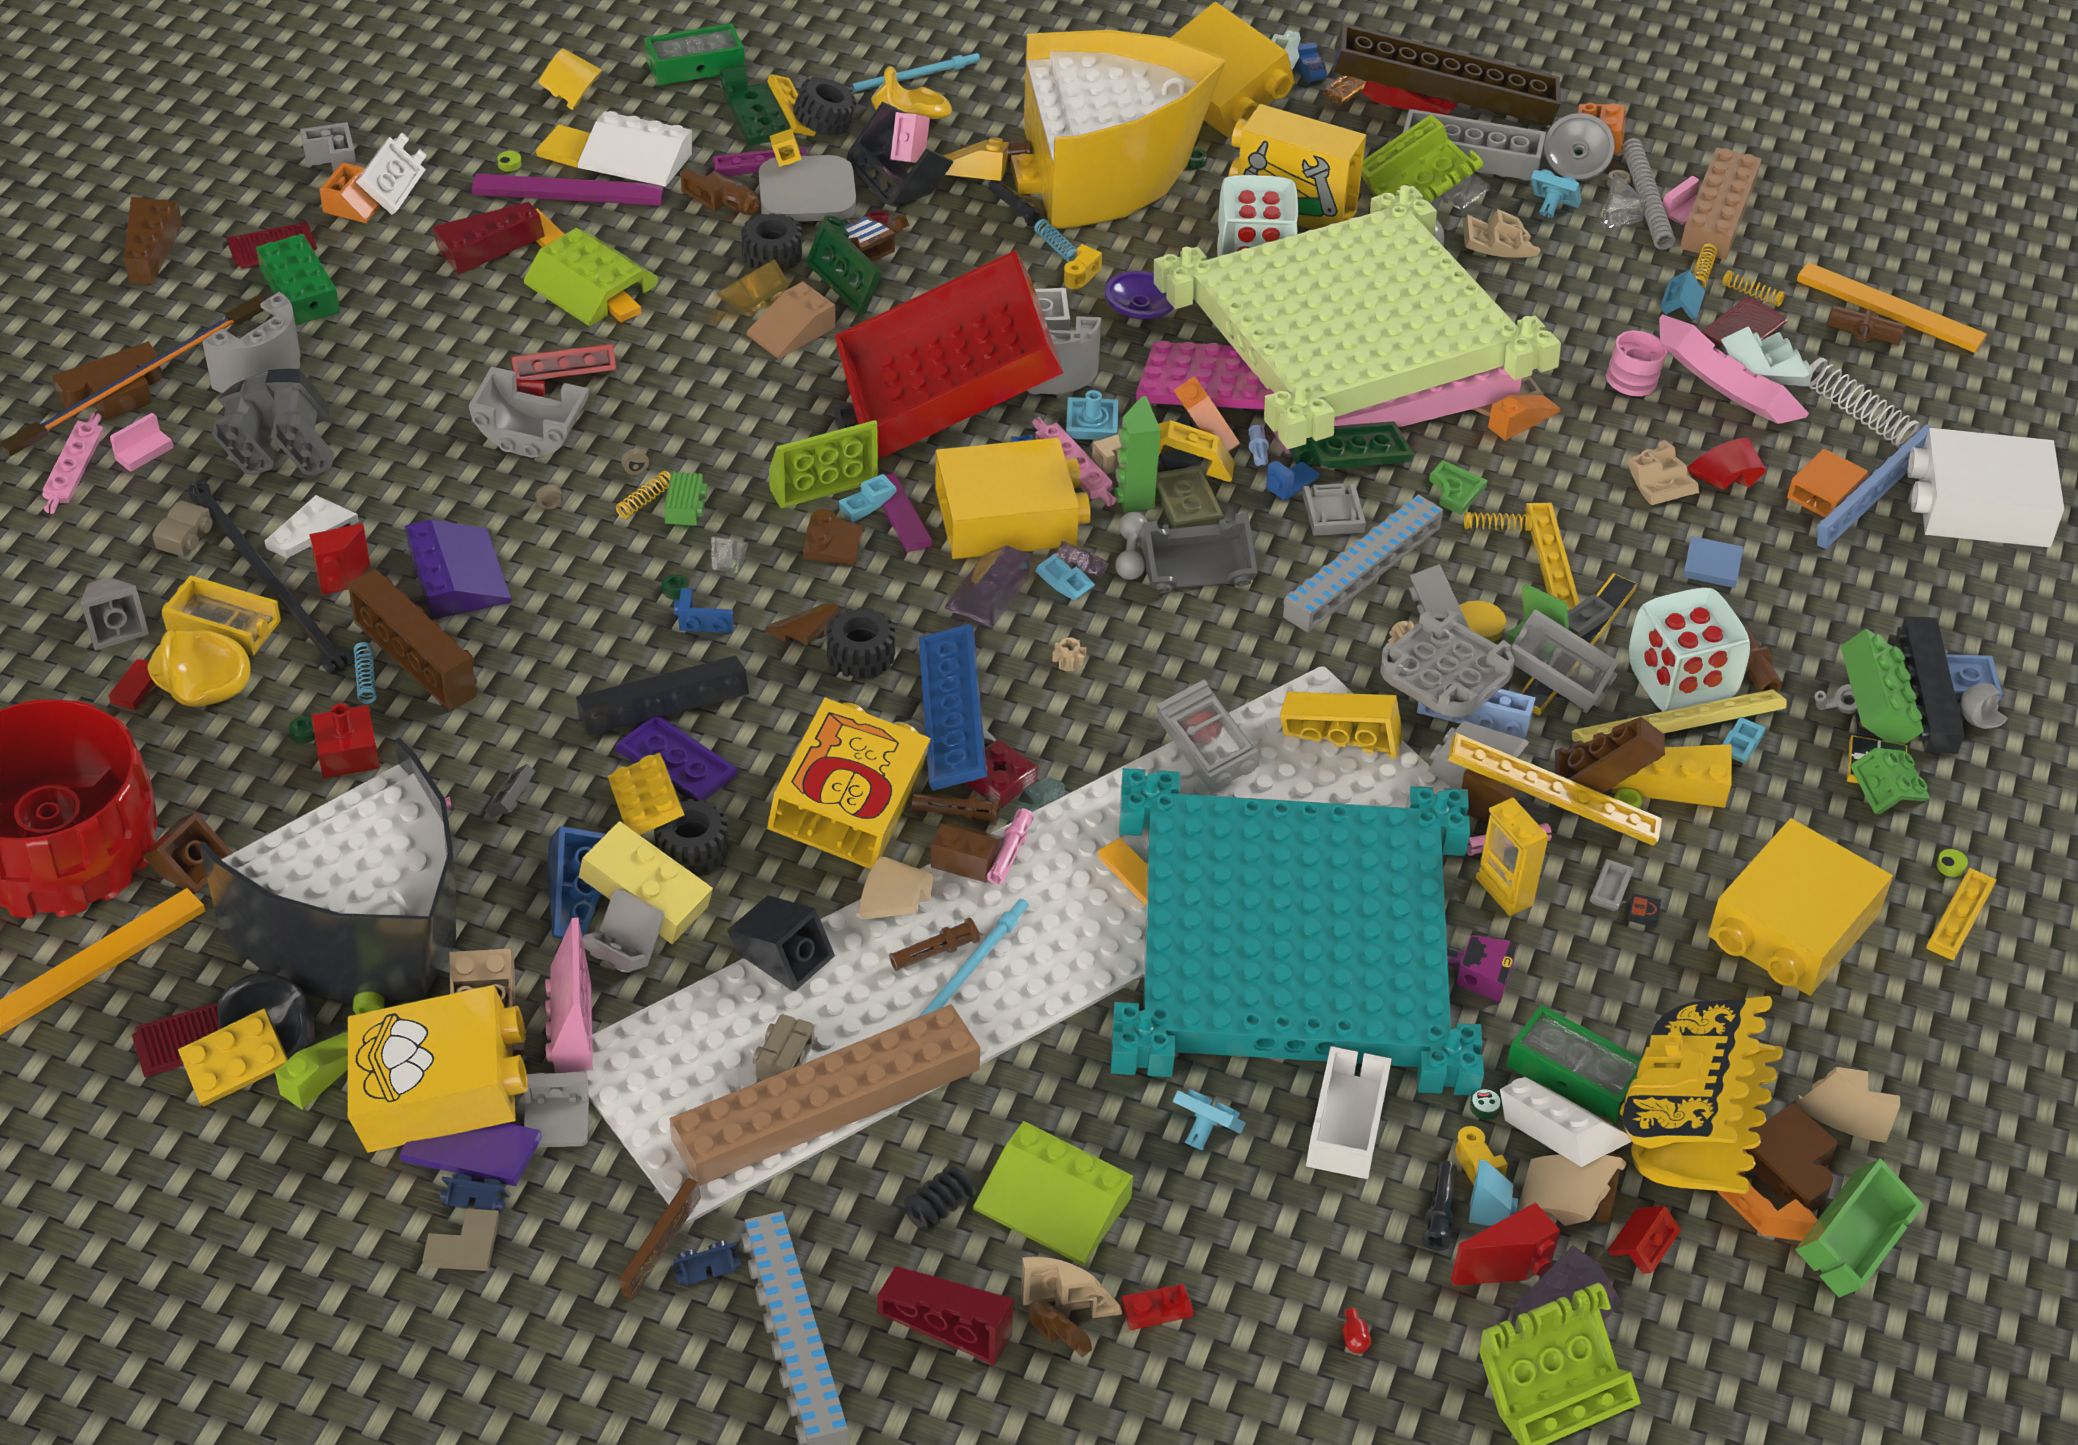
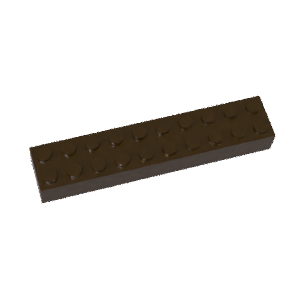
M1344 23L1335 43L1333 72L1342 76H1351L1363 81H1371L1387 87H1396L1408 92H1416L1428 97H1436L1452 103H1461L1473 108H1481L1497 114L1502 113L1517 119H1526L1552 126L1561 105L1560 77Z

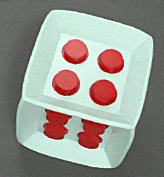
M1237 175L1224 178L1220 193L1218 215V257L1241 251L1245 248L1262 245L1266 242L1283 239L1287 236L1297 235L1298 199L1295 182L1288 178L1276 176Z
M1696 588L1661 596L1644 603L1640 607L1634 621L1628 654L1631 668L1638 681L1654 704L1664 712L1735 696L1742 684L1750 654V641L1743 624L1717 591L1712 588Z

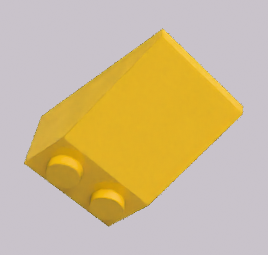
M992 137L989 140H984L944 155V157L953 161L945 175L1001 181L1007 170L1009 142H1003L1001 138Z

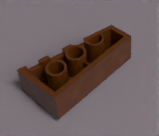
M131 197L124 253L129 282L154 283L183 225L178 201Z
M1642 717L1613 727L1609 734L1605 735L1603 732L1593 735V740L1586 743L1579 740L1572 743V748L1565 750L1563 747L1556 749L1555 774L1597 792L1604 793L1665 755L1664 734Z

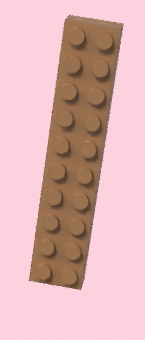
M950 1004L669 1118L671 1141L693 1180L697 1181L699 1186L979 1071L980 1046L953 1005Z

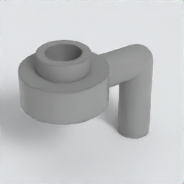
M1851 684L1841 686L1836 691L1834 697L1826 698L1824 691H1817L1815 693L1816 707L1819 710L1837 707L1846 714L1858 711L1855 701L1851 705L1844 702L1849 697L1855 700Z

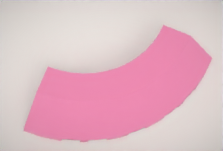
M1663 314L1659 318L1660 344L1687 369L1724 396L1757 415L1778 424L1806 418L1809 415L1783 385L1759 374L1756 376L1731 356L1725 355L1722 351L1713 348L1715 344L1694 325Z

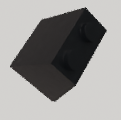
M767 895L727 929L738 955L791 991H797L835 957L816 908Z

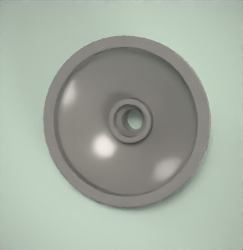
M1584 113L1570 114L1559 119L1549 129L1544 143L1545 157L1549 166L1562 177L1568 176L1577 181L1591 179L1602 173L1610 164L1614 154V138L1609 127L1599 118ZM1576 150H1581L1583 154L1576 155L1574 152Z

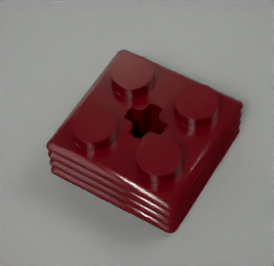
M997 739L985 748L987 777L964 782V784L989 801L994 802L995 799H1000V808H1003L1038 780V766L1006 743Z

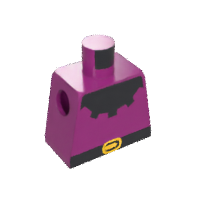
M1473 935L1469 937L1465 950L1448 946V964L1459 967L1458 985L1501 1003L1514 964L1518 942Z

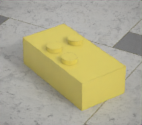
M620 821L582 858L579 878L610 900L615 890L622 889L664 912V920L658 935L670 944H673L707 909L713 890L707 883Z

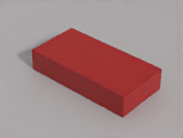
M138 658L135 660L108 695L110 703L136 710L155 685L148 671L149 661Z

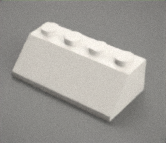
M1526 1077L1516 1079L1511 1084L1500 1089L1506 1122L1580 1167L1632 1142L1627 1133L1555 1091Z

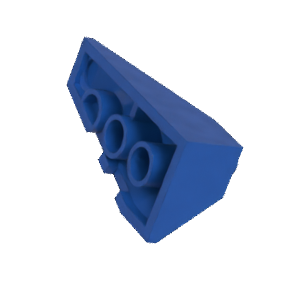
M559 826L549 839L548 881L552 937L563 939L572 918H578L583 939L601 893L579 878L582 858L606 834Z

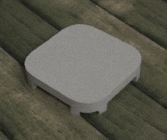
M834 155L801 156L802 160L779 167L777 159L772 158L760 166L761 214H784L785 217L790 216L794 221H822L825 215L835 216L841 220L851 217L855 218L856 192L853 167L845 158Z
M1429 611L1420 615L1419 623L1395 644L1387 643L1382 653L1380 673L1383 679L1391 686L1440 714L1450 717L1468 716L1480 708L1507 684L1512 677L1515 660L1510 651L1511 645L1505 640L1496 645L1457 622V613L1448 611L1447 615H1430Z

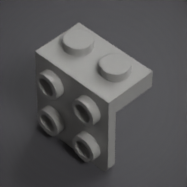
M622 889L615 890L600 931L583 936L584 948L590 951L591 956L613 963L614 968L622 972L628 973L647 967L664 920V912Z
M587 1072L527 1074L528 1091L524 1093V1127L541 1131L542 1139L537 1148L586 1145L588 1142L589 1120Z

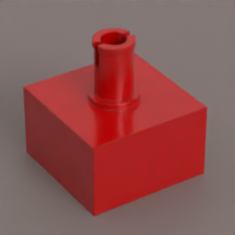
M340 703L332 706L330 712L311 715L322 778L380 768L368 705L349 708L346 704Z

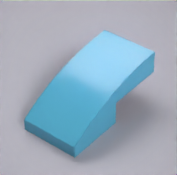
M884 474L862 482L861 492L839 500V509L851 522H855L883 505L896 492V487Z
M1057 553L1039 564L1035 570L1050 586L1075 601L1095 586L1078 566L1071 569Z
M1740 717L1722 745L1732 744V759L1745 764L1761 741L1766 727Z

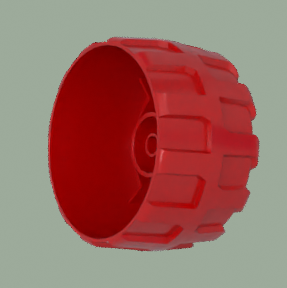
M36 699L0 709V906L7 908L10 915L14 917L32 919L36 913L52 912L58 917H66L86 911L88 904L98 899L105 901L113 899L131 885L133 881L132 875L135 871H141L148 865V862L142 855L156 842L157 813L153 787L131 731L117 717H112L103 710L96 708L95 705L77 700Z

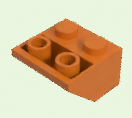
M1615 103L1579 104L1578 113L1593 115L1609 127L1614 138V154H1621L1626 128L1625 105Z
M341 163L319 189L324 213L357 222H368L381 205L356 183L365 168Z

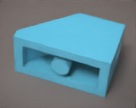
M1479 1159L1471 1196L1469 1223L1493 1226L1516 1213L1518 1198L1512 1197L1513 1184L1486 1160Z

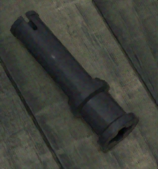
M991 180L989 182L988 189L1010 205L1013 213L1018 217H1023L1027 225L1035 226L1043 218V209L1039 206H1034L1028 197H1021L1003 181Z
M1441 1161L1437 1164L1432 1207L1425 1215L1427 1229L1422 1235V1243L1425 1247L1436 1251L1447 1249L1451 1242L1448 1233L1454 1221V1216L1451 1212V1202L1457 1173V1165H1452L1453 1162Z

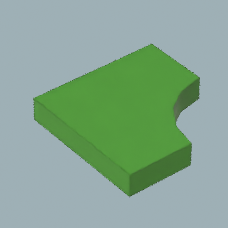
M1444 460L1430 473L1429 481L1435 484L1441 491L1439 505L1460 515L1482 493L1488 481Z

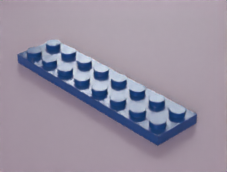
M971 624L919 637L926 737L931 738L927 751L930 787L934 791L987 777L973 627Z

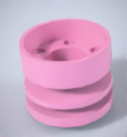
M1634 330L1623 332L1617 337L1614 345L1612 358L1606 372L1607 382L1617 391L1630 396L1651 394L1655 391L1667 349L1660 344V339L1653 334Z

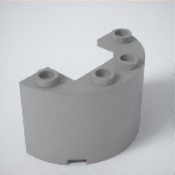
M278 292L260 304L262 309L271 313L274 317L242 338L238 339L224 329H220L202 341L211 386L214 390L223 393L235 383L267 370L299 369L301 354L293 308L284 294Z
M1076 316V331L1049 330L1063 374L1027 390L1029 393L1063 396L1067 392H1072L1086 386L1097 375L1099 368L1101 318Z
M491 367L471 400L469 411L474 424L501 450L531 458L545 456L558 450L565 442L588 399L589 388L564 383L561 388V401L517 392L516 372Z

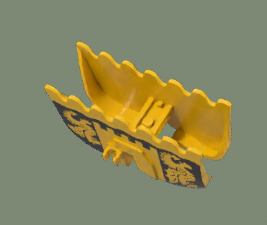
M1770 996L1691 1002L1675 1007L1662 1015L1657 1021L1651 1033L1650 1047L1645 1049L1639 1063L1637 1079L1631 1082L1625 1103L1621 1105L1620 1109L1625 1131L1633 1142L1631 1152L1634 1165L1643 1176L1656 1183L1679 1188L1716 1190L1746 1194L1749 1191V1181L1745 1177L1737 1176V1174L1749 1171L1755 1166L1754 1157L1743 1153V1151L1760 1145V1135L1749 1131V1129L1763 1125L1766 1122V1115L1763 1111L1754 1109V1107L1771 1101V1092L1768 1089L1760 1088V1085L1775 1081L1777 1073L1774 1068L1767 1067L1765 1064L1776 1062L1783 1056V1048L1781 1046L1762 1044L1757 1039L1748 1037L1751 1034L1760 1033L1765 1030V1020L1754 1015L1766 1012L1771 1008L1772 999Z

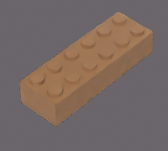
M1716 147L1686 222L1680 249L1700 253L1703 245L1710 243L1717 247L1716 258L1727 260L1756 184L1762 158ZM1706 247V248H1704V249H1712V250H1714L1712 247ZM1705 250V251H1704V252H1710V253L1714 254V253H1713L1712 251H1710V250Z

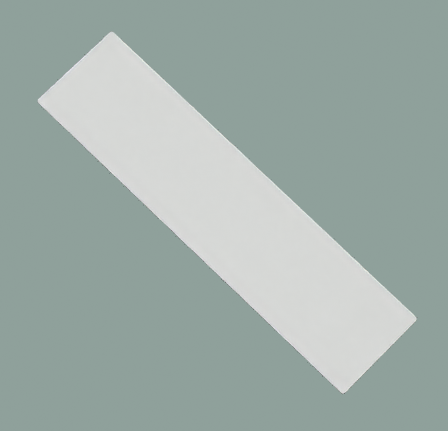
M1318 667L1229 712L1254 748L1258 750L1259 766L1252 773L1242 775L1232 780L1228 786L1210 792L1180 749L1172 741L1032 812L1034 819L1028 828L1027 840L1019 848L1003 884H993L988 879L986 883L931 868V864L921 868V870L930 872L934 876L930 901L919 902L917 913L863 920L858 914L860 899L820 919L835 957L797 991H791L743 958L593 1034V1070L578 1072H587L590 1101L669 1205L685 1180L688 1178L693 1179L671 1141L669 1118L762 1081V1079L756 1076V1065L753 1064V1056L758 1046H764L766 1042L765 1034L770 1023L775 1024L779 1016L785 1014L794 1017L796 1020L801 1019L814 1025L815 1041L803 1062L804 1064L918 1018L997 926V920L1004 912H1009L1019 899L1026 900L1029 907L1018 918V924L1010 933H1006L943 1006L953 1005L979 1044L980 1065L1144 977L1146 906L1097 857L1099 849L1121 837L1147 864L1148 830L1143 829L1142 836L1119 835L1120 789L1123 768L1145 769L1146 776L1149 773L1157 774V770L1180 772L1179 794L1406 808L1410 786L1433 787L1434 794L1444 791V788L1452 787L1429 772L1430 766L1403 740L1398 758L1393 759L1387 757L1388 753L1374 750V754L1362 752L1363 748L1346 744V748L1335 746L1329 740L1322 739L1319 743L1284 735L1280 712L1286 692L1353 694L1326 667ZM1222 727L1220 737L1214 739L1210 745L1203 746L1193 743L1209 765L1240 750L1224 727ZM1012 823L990 834L1004 837V832L1006 828L1009 827ZM970 917L974 921L979 932L980 942L975 944L970 942L960 946L953 953L941 952L923 961L904 967L899 971L893 969L889 959L890 953L939 935V931L946 926L952 928L962 924L966 918ZM938 1088L699 1186L701 1199L685 1221V1224L691 1223Z

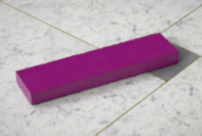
M799 147L801 156H807L805 147ZM773 150L713 156L712 163L715 172L717 171L724 176L759 173L760 166L765 161L776 158Z
M895 473L885 475L896 487V492L881 507L906 552L931 547L932 539Z

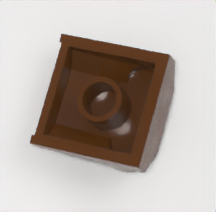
M827 509L815 511L810 517L805 535L804 559L856 565L865 526L837 519L836 514Z

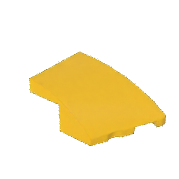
M561 48L543 72L538 83L548 89L556 98H564L568 101L567 107L573 110L579 105L582 96L590 90L592 83L599 78L602 70Z

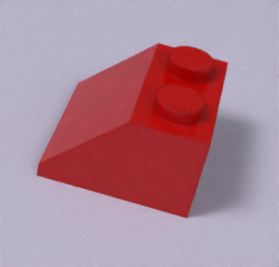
M363 523L309 534L316 575L322 595L348 590V583L362 576L370 567Z

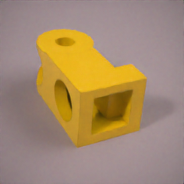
M1083 244L1077 248V257L1074 261H1070L1064 266V285L1069 289L1084 287L1102 270V253Z
M1473 1126L1462 1128L1458 1132L1455 1154L1473 1186L1479 1159L1486 1160L1505 1177L1508 1164L1503 1155L1493 1156L1485 1143L1484 1133L1479 1128Z

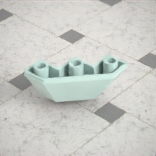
M1748 326L1721 339L1725 354L1743 364L1746 369L1753 372L1756 376L1759 374L1771 381L1784 385L1807 386L1811 384L1810 374L1813 372L1807 360H1802L1797 349L1793 350L1788 338L1783 339L1780 332L1761 340L1758 333H1752Z

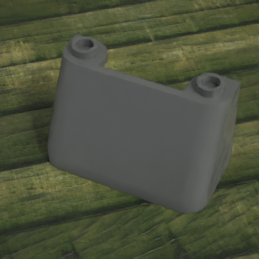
M1248 513L1235 514V520L1228 523L1224 519L1220 520L1218 525L1169 529L1167 524L1163 525L1160 529L1157 526V521L1143 522L1139 533V543L1151 588L1157 590V593H1168L1178 588L1233 583L1236 586L1249 585L1251 580L1256 577L1258 571Z

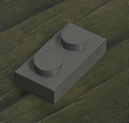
M1595 594L1591 595L1568 611L1569 631L1581 638L1613 616L1614 608Z
M529 764L511 771L484 811L491 818L503 813L507 815L513 811L518 804L516 799L530 787L531 783L529 780L536 771Z

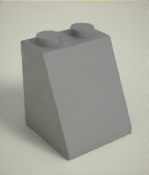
M1463 721L1457 729L1452 727L1443 739V742H1445L1444 746L1440 744L1436 746L1429 757L1433 762L1428 771L1454 789H1462L1463 776L1467 768L1448 761L1452 737L1456 733L1518 759L1522 756L1529 742L1523 738Z

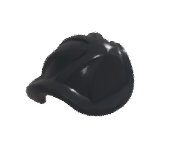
M251 974L235 981L222 994L217 1007L220 1029L265 1008L288 1060L298 1051L313 1046L315 1039L313 1009L305 992L291 980L277 974ZM273 1073L265 1078H274L276 1075Z

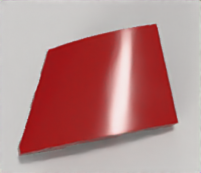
M1740 438L1721 444L1697 458L1687 467L1691 476L1723 490L1733 481L1749 488L1767 472L1748 438Z

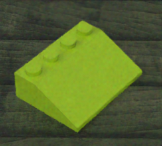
M874 420L777 446L769 468L770 490L780 508L861 487L862 482L877 477V422Z
M1023 1121L1007 1142L973 1209L1084 1266L1130 1201L1133 1175Z

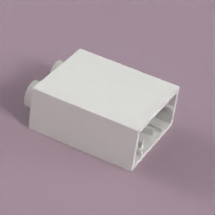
M1929 428L1924 447H1912L1908 459L1907 473L1909 478H1916L1919 481H1916L1913 487L1911 510L1912 512L1923 513L1925 535L2051 547L2064 512L2054 440Z

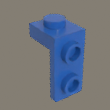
M1275 460L1268 465L1266 488L1285 501L1302 490L1303 486H1308L1319 478V472L1304 462H1299L1288 469Z
M681 588L680 599H675L674 615L678 616L679 631L733 632V610L693 608L692 589Z

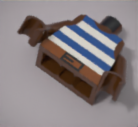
M905 214L896 216L892 219L893 222L888 225L879 223L870 217H863L854 222L849 218L843 220L846 223L845 230L850 233L848 239L872 262L895 252V234L901 232L903 228L910 226Z

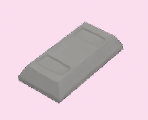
M1606 859L1591 895L1590 902L1612 911L1618 910L1634 868Z

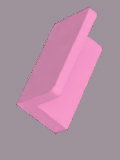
M896 112L891 160L913 163L918 161L927 146L929 117Z
M1691 176L1665 194L1663 205L1668 218L1681 225L1686 224L1697 197L1696 193L1700 182L1698 178Z
M153 413L110 436L115 460L130 472L174 448L172 440L160 431L157 416Z

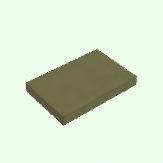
M1201 466L1157 473L1156 493L1172 529L1219 524L1220 520H1224V515Z

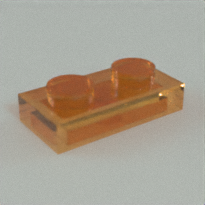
M1341 76L1324 88L1323 96L1342 105L1362 91L1366 81L1351 76Z

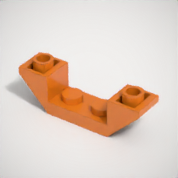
M1745 1171L1739 1172L1737 1176L1742 1177L1745 1174ZM1750 1182V1188L1746 1194L1718 1191L1763 1236L1802 1241L1818 1220L1812 1211L1804 1207L1797 1199L1777 1211L1768 1199L1761 1196L1751 1186Z

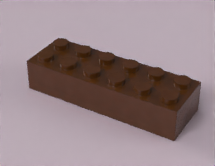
M374 569L348 583L354 623L445 709L451 712L477 697L475 685L477 684V679L473 671L474 659L468 650H463L452 635H447L441 630L439 624L435 620L428 618L419 605L415 606L404 591H399L393 585L389 577L383 576Z

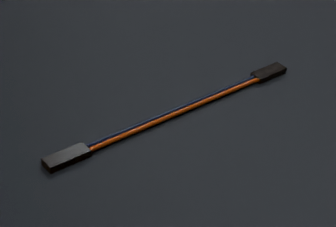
M260 294L225 313V318L77 404L41 424L36 421L1 441L0 450L9 457L15 455L48 436L47 431L199 344L220 329H225L230 325L237 327L263 312L264 309L261 308L260 304L267 299Z

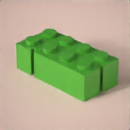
M1864 629L1840 646L1862 726L1886 742L1904 745L1924 732L1921 723L1922 715L1915 703L1916 695L1911 689L1909 682L1911 677L1904 665L1903 660H1905L1903 652L1898 647L1889 645L1881 635H1875L1868 629Z
M1879 1158L1856 1169L1795 1251L1814 1271L1819 1269L1822 1271L1820 1278L1840 1298L1865 1286L1907 1229L1906 1225L1913 1221L1924 1205L1886 1163Z

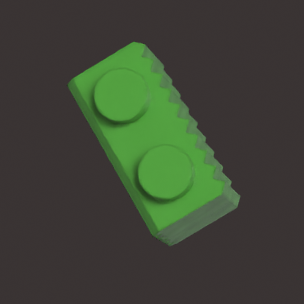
M674 471L671 473L664 506L665 524L697 526L698 518L704 515V501L702 499H707L708 486L703 484V475L701 473H676Z

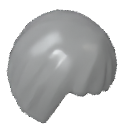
M1989 683L1971 686L1963 693L1960 701L1962 716L1971 725L1987 729L2001 726L2007 720L2006 716L1997 711L1999 707L1998 694L2001 692Z

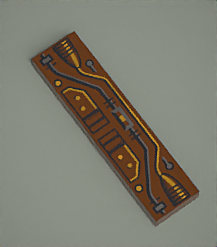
M691 1178L685 1180L620 1276L619 1281L623 1296L631 1300L634 1299L700 1201L701 1194L697 1181Z

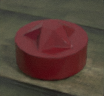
M873 211L866 214V217H870L879 223L890 224V214L888 212Z

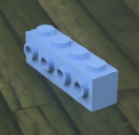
M1500 689L1480 708L1468 716H1445L1418 702L1417 713L1460 724L1466 721L1526 739L1536 697Z

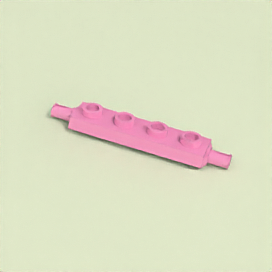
M95 412L91 413L88 422L77 420L43 488V497L48 500L44 506V510L47 513L49 511L50 514L55 513L59 503L70 502L103 435V427L98 426L101 420L100 414L97 413L95 416Z
M1040 417L1035 418L1032 422V425L1038 430L1035 432V440L1059 437L1065 458L1076 457L1078 460L1080 488L1087 492L1090 499L1101 498L1107 506L1114 505L1116 498L1110 493L1113 489L1111 479L1057 422L1048 426Z

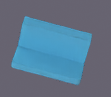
M1690 270L1669 279L1660 308L1666 315L1682 307L1691 320L1696 319L1705 289Z

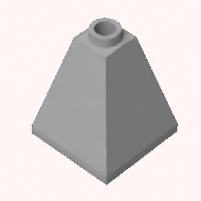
M110 577L87 584L81 599V605L95 651L149 635L135 585Z

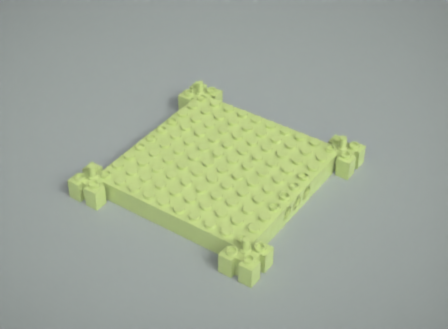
M1401 186L1400 190L1396 191V196L1391 193H1383L1382 195L1372 197L1370 214L1330 224L1315 230H1309L1301 234L1287 236L1276 241L1266 242L1255 247L1245 248L1227 255L1207 260V257L1199 247H1183L1180 257L1174 254H1167L1154 259V284L1161 293H1166V299L1173 308L1178 309L1192 305L1194 299L1250 369L1260 378L1263 385L1274 392L1265 396L1264 421L1273 432L1278 431V438L1287 449L1306 444V438L1309 437L1318 441L1334 436L1335 417L1502 366H1504V370L1514 381L1531 376L1533 369L1537 368L1540 372H1544L1559 366L1561 342L1551 332L1545 331V325L1535 315L1523 317V319L1518 320L1517 325L1506 315L1433 236L1435 235L1437 210L1428 201L1423 200V195L1414 186Z

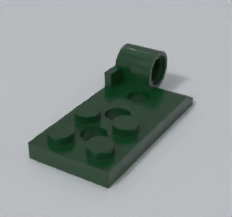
M743 65L720 69L723 94L748 146L771 142V135L792 129L768 83L748 86L747 74Z
M825 215L805 263L857 314H866L883 272L848 239L850 233L845 230L846 223L835 216Z
M1395 421L1334 426V436L1318 441L1309 437L1306 438V444L1288 449L1296 464L1304 462L1311 467L1318 461L1321 466H1326L1328 469L1412 462L1414 456L1413 451Z

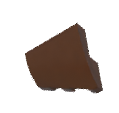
M829 603L821 604L766 626V632L785 642L792 637L808 646L818 635L826 636L827 626H829L830 620L836 618V614L840 613V606Z
M1034 1300L1028 1305L1029 1322L1050 1343L1060 1337L1082 1358L1092 1351L1088 1335L1046 1300Z

